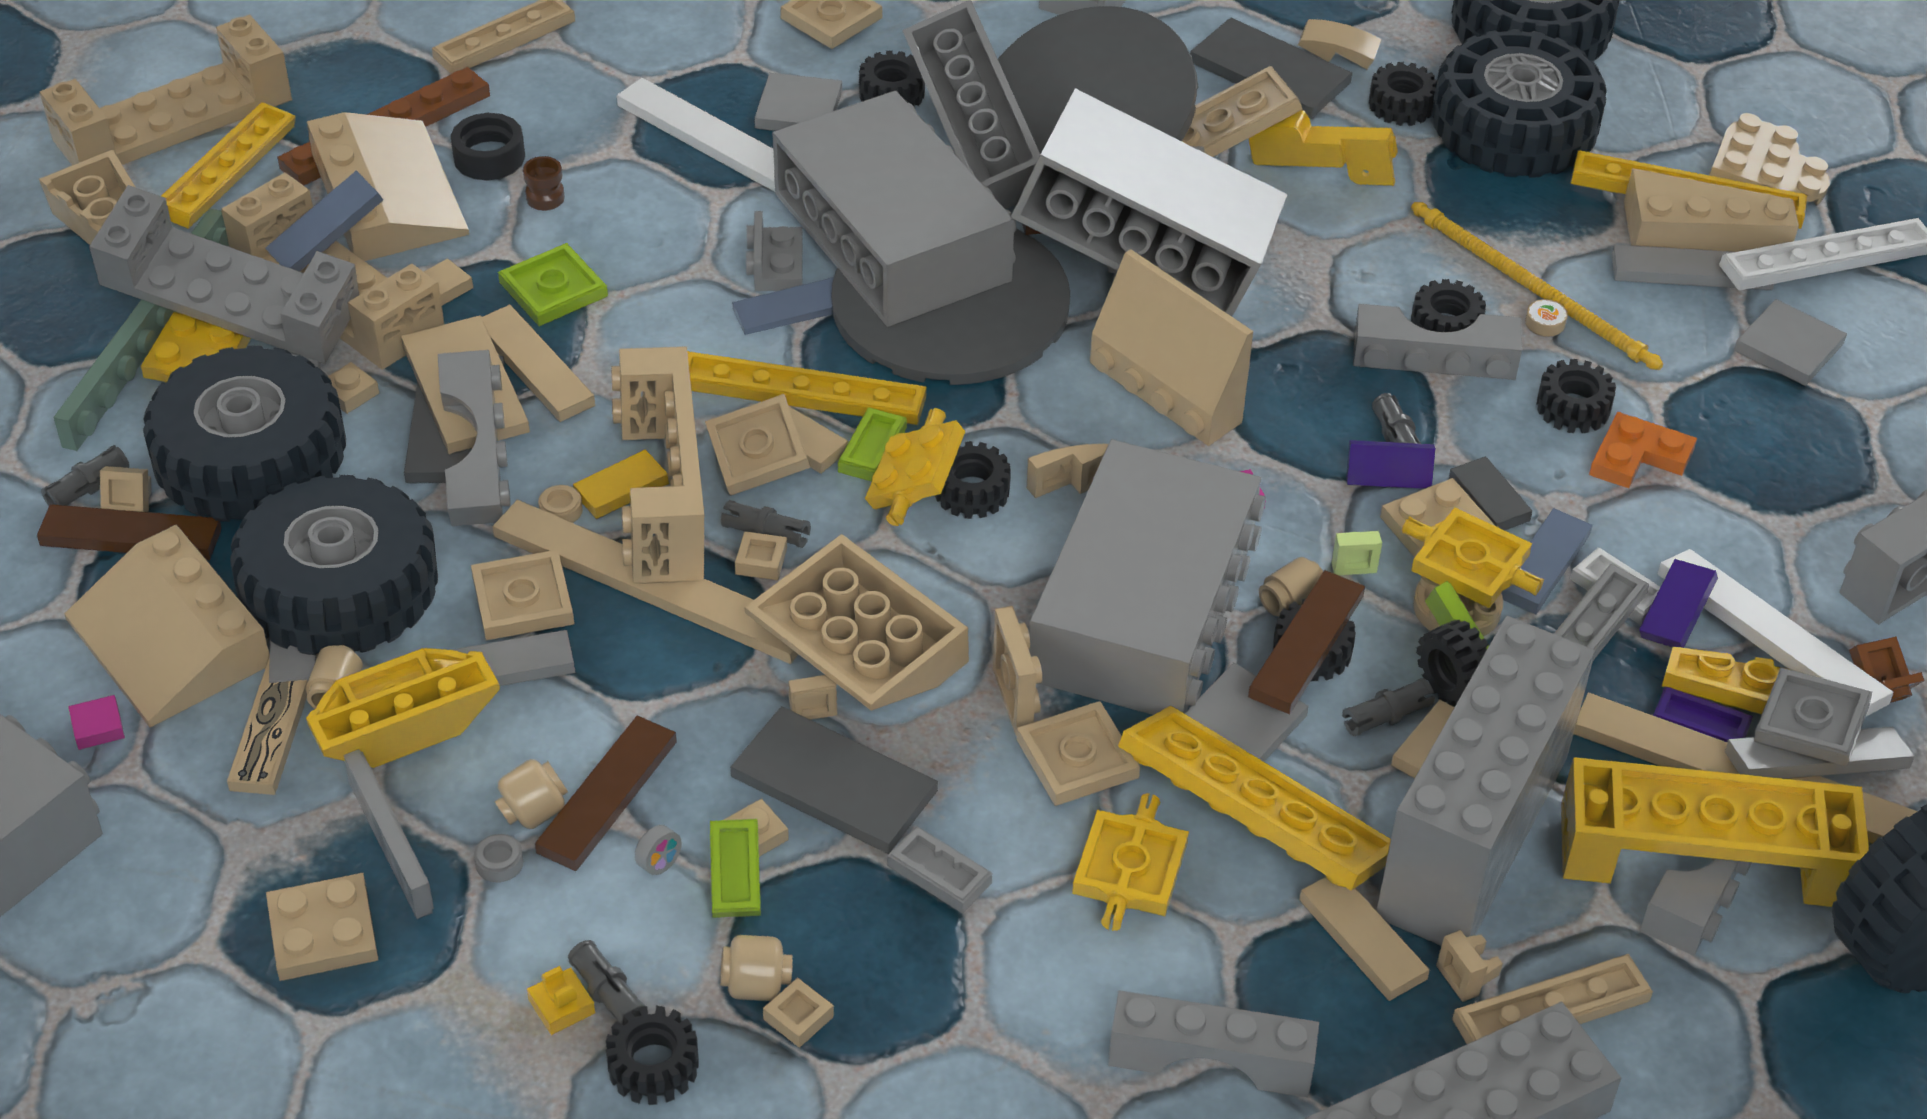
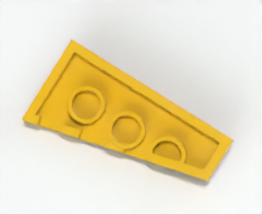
M1672 647L1662 687H1669L1690 695L1716 701L1727 707H1737L1762 714L1780 668L1783 667H1775L1774 660L1755 657L1754 660L1743 663L1735 662L1733 656L1728 653Z

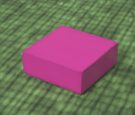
M115 695L68 706L78 750L125 738Z

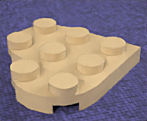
M1751 113L1741 114L1739 120L1733 122L1727 128L1709 176L1806 194L1807 202L1814 201L1816 205L1820 204L1824 199L1830 186L1829 176L1826 173L1828 168L1827 162L1819 157H1806L1799 154V145L1796 142L1798 133L1795 129L1785 125L1776 126L1772 123L1761 121L1758 116Z

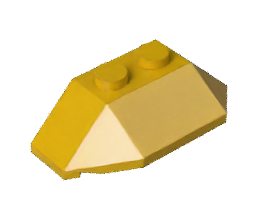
M421 648L336 680L321 698L316 709L307 715L306 720L324 757L344 761L343 755L359 749L360 752H363L369 766L375 768L461 735L500 690V686L482 652L469 651L466 654L455 650Z

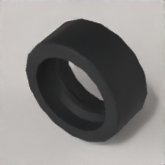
M490 112L474 114L461 120L453 128L450 135L455 167L463 175L478 180L501 179L513 174L524 162L525 147L522 128L513 118L504 114ZM492 141L506 144L501 148L490 151L471 149L472 146L483 142Z

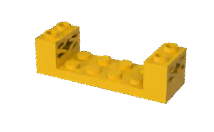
M1573 757L1561 802L1563 879L1611 884L1621 849L1800 867L1803 904L1832 907L1833 903L1837 901L1836 892L1841 882H1845L1849 875V870L1854 863L1869 851L1863 792L1860 786Z

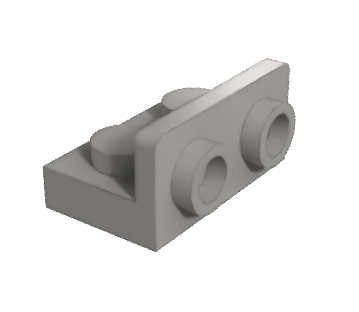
M755 211L754 225H747V249H754V251H746V274L754 275L755 291H779L802 285V227H763V211Z

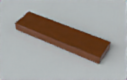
M50 504L37 533V538L40 546L127 553L137 543L177 524L206 560H210L222 527L220 521H216L212 517Z
M1324 570L1250 685L1248 697L1290 715L1364 597L1365 586Z
M637 715L535 842L536 853L577 871L677 743L676 732Z

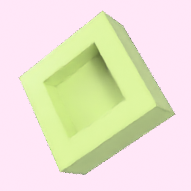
M1379 531L1336 533L1331 561L1334 574L1377 573L1382 548Z

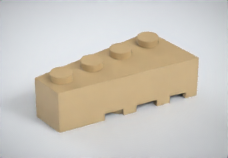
M113 149L39 179L52 214L89 245L94 240L128 185L135 187Z
M1632 168L1624 198L1631 246L1739 252L1792 242L1795 240L1799 227L1793 199Z

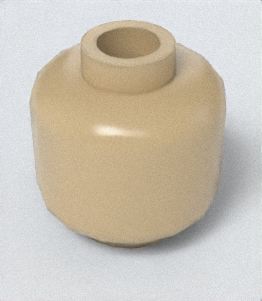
M530 759L499 780L498 789L502 797L496 800L495 803L510 825L519 820L523 827L534 829L563 809L565 805L563 795L568 793V790L548 761L541 765L539 761Z
M738 935L732 940L730 947L723 946L720 986H728L730 995L735 999L772 1001L780 993L781 984H791L792 955L783 954L782 943L776 937Z

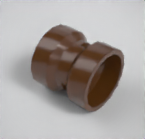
M539 156L528 160L524 164L523 177L527 184L525 189L526 201L534 209L552 210L564 202V187L561 183L563 176L562 166L555 158Z

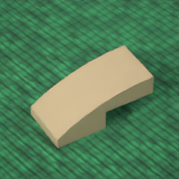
M1308 19L1298 46L1330 62L1335 53H1338L1368 70L1375 59L1381 39L1346 24Z
M1109 444L1068 446L1029 457L1027 489L1035 498L1069 484H1072L1080 494L1088 491Z

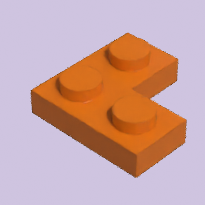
M1617 411L1591 464L1589 475L1628 489L1641 463L1682 476L1694 451L1697 438Z

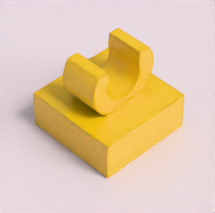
M558 966L541 975V982L527 988L528 1000L550 1035L595 1014L594 1001L571 967L563 971Z

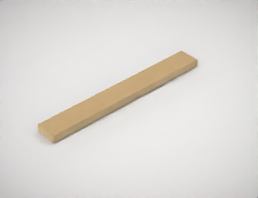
M516 500L492 526L494 537L533 554L558 549L563 567L791 664L798 656V653L745 613L744 607L752 602L753 599L706 579L633 583L632 565H623V547L621 543L520 500Z
M1588 692L1578 715L1574 735L1659 766L1739 774L1725 753L1727 742ZM1822 776L1786 778L1792 780L1841 784L1833 780L1824 778ZM1863 792L1868 842L1872 844L1879 837L1882 838L1894 828L1893 826L1906 816L1910 817L1918 812Z

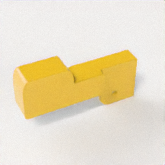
M1301 110L1248 138L1252 160L1255 165L1341 168L1346 163L1348 176L1356 184L1394 186L1395 184L1392 160L1393 157H1396L1398 150L1392 128L1311 126L1308 115L1305 111Z

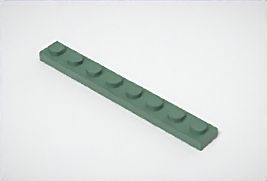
M210 208L191 234L229 247L222 211ZM141 299L53 417L62 448L78 451L86 438L94 433L97 423L108 408L115 404L117 396L127 382L134 378L138 367L146 358L172 313L176 311Z

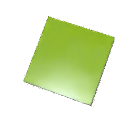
M568 243L498 272L499 283L538 326L608 297L607 285Z

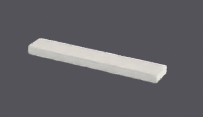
M644 78L639 79L617 94V105L775 192L773 148Z
M1919 218L1723 254L1719 266L1740 291L1927 255V228Z
M1688 549L1660 563L1658 575L1665 579L1674 559L1716 570L1718 580L1704 606L1707 611L1792 671L1872 691L1871 703L1866 717L1890 704L1893 691L1693 550Z

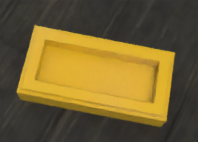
M645 449L574 483L573 488L580 493L582 504L598 519L629 504L630 488L664 487L669 484L668 473Z

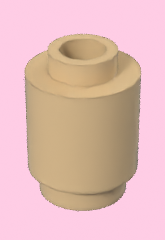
M1305 557L1296 558L1265 578L1264 584L1259 588V597L1263 606L1272 615L1279 616L1284 608L1288 610L1289 604L1295 601L1298 605H1302V599L1308 597L1323 571L1314 561H1310Z
M339 645L327 646L320 650L306 685L307 701L314 709H316L321 698L336 680L362 671V660L351 648Z

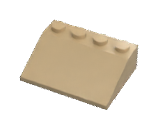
M348 112L307 121L311 152L327 193L329 194L357 170L383 198L380 204L344 234L350 251L359 258L368 261L469 235L468 226L423 121Z
M1130 249L1123 256L1093 329L1090 363L1097 370L1124 386L1128 392L1135 394L1151 405L1158 413L1165 415L1178 424L1188 434L1195 436L1207 446H1210L1243 421L1253 331Z
M177 524L137 543L64 613L68 623L150 728L265 669L270 656L264 629Z
M843 534L839 535L744 607L747 615L871 711L937 688L969 662L968 627Z

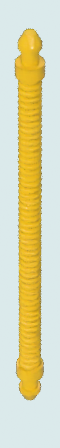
M1414 202L1411 205L1414 215L1424 218V223L1427 226L1441 231L1541 298L1560 303L1566 309L1568 316L1579 321L1580 324H1583V326L1627 353V356L1636 363L1642 361L1646 364L1647 368L1652 370H1660L1664 364L1660 356L1656 353H1650L1646 344L1639 340L1634 341L1633 338H1630L1628 335L1626 336L1625 333H1622L1616 327L1614 328L1610 323L1594 315L1590 310L1567 297L1562 292H1559L1553 286L1551 287L1550 284H1547V282L1524 269L1504 254L1490 247V245L1467 232V230L1456 225V223L1445 217L1444 213L1436 208L1429 209L1424 202Z

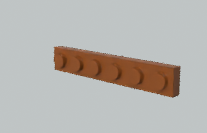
M466 67L366 115L420 120L427 127L489 97V84L469 67ZM310 141L277 157L279 169L302 185L321 178L311 152Z

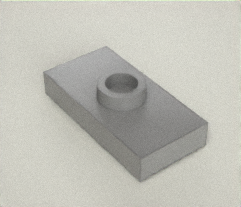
M918 826L887 855L888 867L961 913H964L992 884V872Z

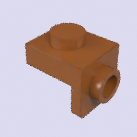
M1896 636L1856 645L1849 650L1854 665L1894 692L1890 703L1911 697V688L1925 681L1922 672L1909 674Z

